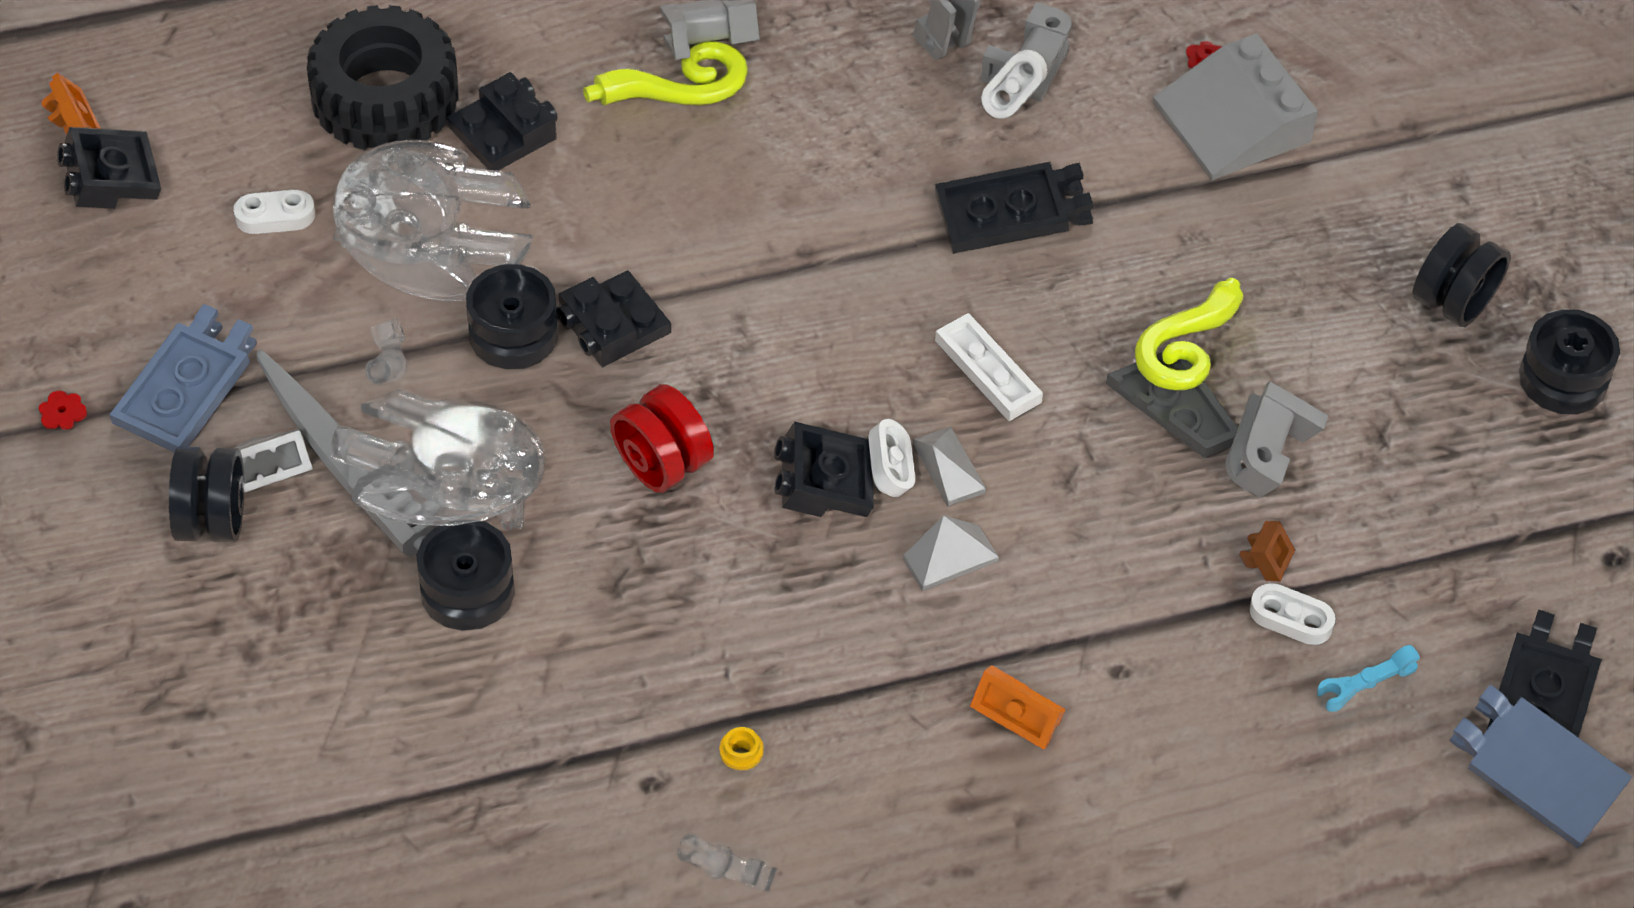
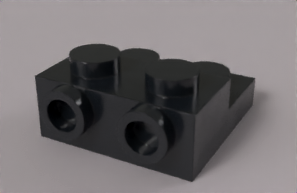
M512 72L479 88V100L447 116L450 130L491 174L557 139L556 121L558 116L553 105L547 100L540 103L535 97V91L530 81L525 77L518 80Z
M69 127L65 142L60 143L58 146V165L60 167H67L68 171L64 179V191L66 196H74L76 207L115 209L119 198L158 200L161 185L147 131Z
M629 270L600 284L594 277H591L559 293V306L556 308V312L560 322L566 329L571 328L578 336L579 344L587 356L593 355L602 368L672 333L669 319Z
M794 422L785 436L778 438L774 450V458L782 462V470L779 471L776 477L774 491L776 495L782 496V508L822 517L828 508L867 517L870 514L874 505L869 439L799 422Z

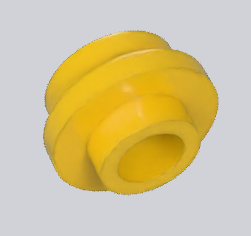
M747 727L731 729L722 738L719 745L721 760L725 765L735 770H748L755 767L762 760L764 753L761 738L752 729ZM743 748L746 749L748 752L736 753L734 751Z

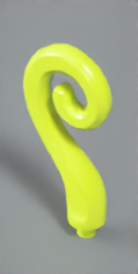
M714 41L702 42L689 48L690 57L683 58L681 61L684 76L690 81L701 85L674 82L638 70L619 69L596 75L594 77V85L584 87L583 94L587 102L599 99L603 105L637 97L682 105H708L726 100L742 88L748 73L747 62L737 49L728 44ZM706 59L717 60L726 66L728 72L724 77L715 81L717 76L715 68L701 67L697 63Z
M1228 278L1226 281L1218 282L1214 285L1207 300L1202 304L1162 318L1150 325L1142 333L1136 343L1135 360L1138 370L1146 380L1155 386L1169 390H1189L1199 386L1206 380L1210 371V358L1198 345L1191 342L1175 341L1167 345L1162 352L1163 361L1167 365L1173 364L1180 359L1189 361L1193 366L1186 370H1175L1166 367L1158 360L1156 352L1164 342L1172 338L1215 329L1230 320L1243 301L1241 285L1237 279Z

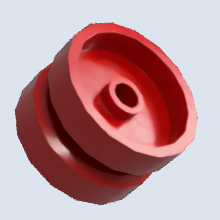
M659 384L642 396L639 401L640 404H629L615 413L610 419V431L617 450L631 472L649 489L656 493H665L681 482L684 478V472L694 473L708 464L714 457V445L707 426L692 403L674 387L668 384Z

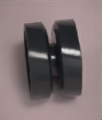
M1457 223L1439 239L1421 266L1414 283L1413 298L1429 308L1435 309L1443 305V316L1460 327H1466L1483 312L1494 297L1509 268L1511 253L1491 241L1481 245L1480 233L1463 223Z
M502 264L485 270L472 281L466 293L469 342L479 358L489 365L502 369H524L540 363L553 351L558 340L555 288L547 276L529 266Z
M1560 309L1547 313L1535 322L1529 336L1526 352L1519 369L1520 384L1527 396L1546 410L1558 414L1571 415L1593 410L1604 400L1609 388L1612 374L1620 355L1619 339L1612 328L1596 315L1573 309Z
M200 447L176 448L172 459L169 481V520L172 537L175 541H198L203 535L205 527H207V532L214 542L236 543L241 532L244 511V465L241 451L239 448H216L211 454L209 462H207V457Z
M466 518L443 523L433 528L422 539L416 554L422 605L430 618L447 628L460 631L476 630L497 622L510 609L515 595L510 544L502 531L488 522Z

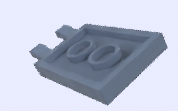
M203 304L189 327L179 322L109 414L112 424L172 452H175V449L178 447H189L250 364L248 354L257 344L256 339L249 336L253 331L252 325L238 319L226 340L221 342L214 339L223 329L222 324L215 321L219 315L218 310Z
M1490 684L1480 696L1479 703L1475 709L1486 717L1493 719L1494 722L1483 735L1476 725L1464 717L1454 729V735L1450 738V742L1474 757L1468 766L1469 770L1579 849L1630 782L1632 776L1521 697L1513 707L1504 694Z

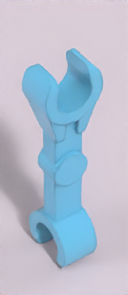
M1404 646L1397 650L1389 660L1374 667H1366L1361 673L1352 677L1327 678L1323 680L1318 686L1317 695L1320 697L1327 692L1336 693L1338 697L1328 700L1326 709L1330 712L1338 711L1357 692L1366 688H1374L1377 683L1399 674V676L1404 677L1414 673L1418 668L1416 661L1420 659V655L1413 646Z

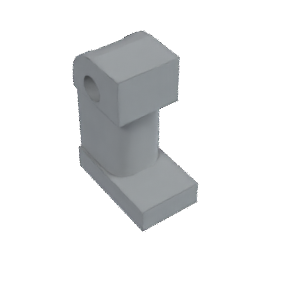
M703 0L675 5V3L660 5V13L671 28V34L663 35L664 43L675 60L690 57V44L727 38L731 44L760 40L756 3L754 0Z
M930 0L929 14L917 19L913 37L935 60L945 57L948 48L956 44L960 48L969 45L972 41V31L981 0Z
M1036 2L1026 20L1024 43L1020 51H1035L1046 62V78L1029 97L1042 102L1051 82L1067 56L1069 49L1068 36L1072 22L1065 12ZM989 45L983 55L981 82L989 84L1015 54ZM1023 64L1026 73H1034L1033 67L1030 64Z
M1268 382L1261 397L1255 393L1249 395L1236 436L1226 458V470L1229 477L1237 485L1259 498L1271 492L1282 484L1290 461L1288 457L1281 454L1288 434L1303 443L1324 429L1328 415L1276 384ZM1241 460L1246 465L1244 469L1241 468Z

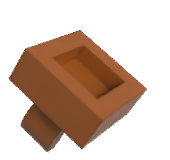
M1265 521L1259 533H1253L1247 537L1252 547L1251 551H1240L1239 556L1247 568H1259L1265 581H1281L1295 552V548L1280 521Z

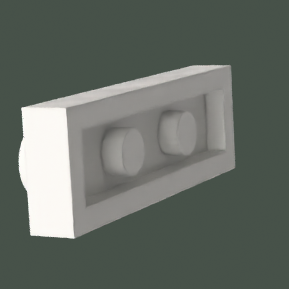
M969 313L936 331L935 341L1008 421L1042 403L1043 392Z

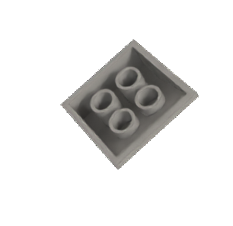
M1257 33L1222 46L1153 97L1155 106L1211 180L1310 143L1318 113L1315 106Z

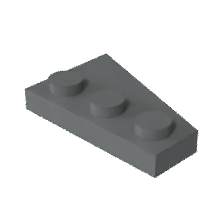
M1162 352L1156 354L1158 360L1171 369L1186 370L1193 366L1189 361L1182 359L1167 365L1163 361ZM1136 363L1107 374L1106 384L1203 458L1231 448L1238 427L1205 382L1189 390L1164 389L1146 380L1138 370Z

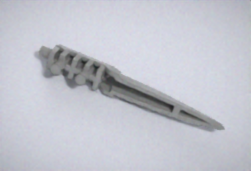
M260 349L256 357L262 370L288 414L316 454L398 549L410 558L416 555L422 539L433 528L437 527L432 519L447 508L442 499L436 494L423 506L417 505L408 491L420 483L422 478L412 467L398 479L392 477L382 463L374 468L370 457L327 411L281 366Z

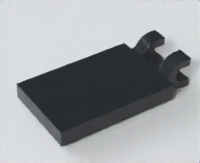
M1050 162L935 184V194L952 253L1069 231V222L1078 226L1093 224V217L1090 211L1093 209V201L1090 192L1084 193L1081 180L1084 179V174L1080 162L1057 170L1052 169ZM1065 195L1074 197L1066 199Z
M1538 609L1530 635L1518 632L1516 634L1499 691L1504 694L1513 707L1522 697L1579 738L1602 661L1600 658L1589 655L1597 628L1580 623L1572 649H1568L1547 642L1555 614ZM1490 718V720H1489L1487 729H1488V728L1491 726V724L1494 722V720L1491 719V718Z

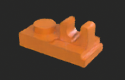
M58 72L52 76L53 80L49 83L52 92L41 101L42 107L52 113L47 117L48 120L58 127H63L66 134L69 127L101 129L83 90Z
M993 665L984 670L970 704L971 708L1043 750L1048 747L1055 728L1059 726L1065 713V708L1035 692L1029 686Z

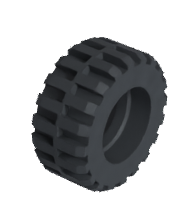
M378 5L367 6V10L358 12L357 9L347 12L342 20L337 17L327 25V31L322 30L314 39V44L310 47L307 55L308 64L306 68L312 109L315 117L319 119L320 125L329 134L334 133V138L346 145L349 142L353 143V147L356 149L367 151L368 148H376L377 152H388L389 148L398 147L399 151L409 149L411 143L418 142L421 144L429 140L431 132L437 134L447 124V116L455 112L456 101L459 99L455 49L451 45L450 37L443 29H440V25L429 17L423 19V15L418 11L409 9L406 12L402 11L400 6L389 5L388 9H379ZM378 71H397L410 75L407 79L388 86H369L356 82L361 77Z

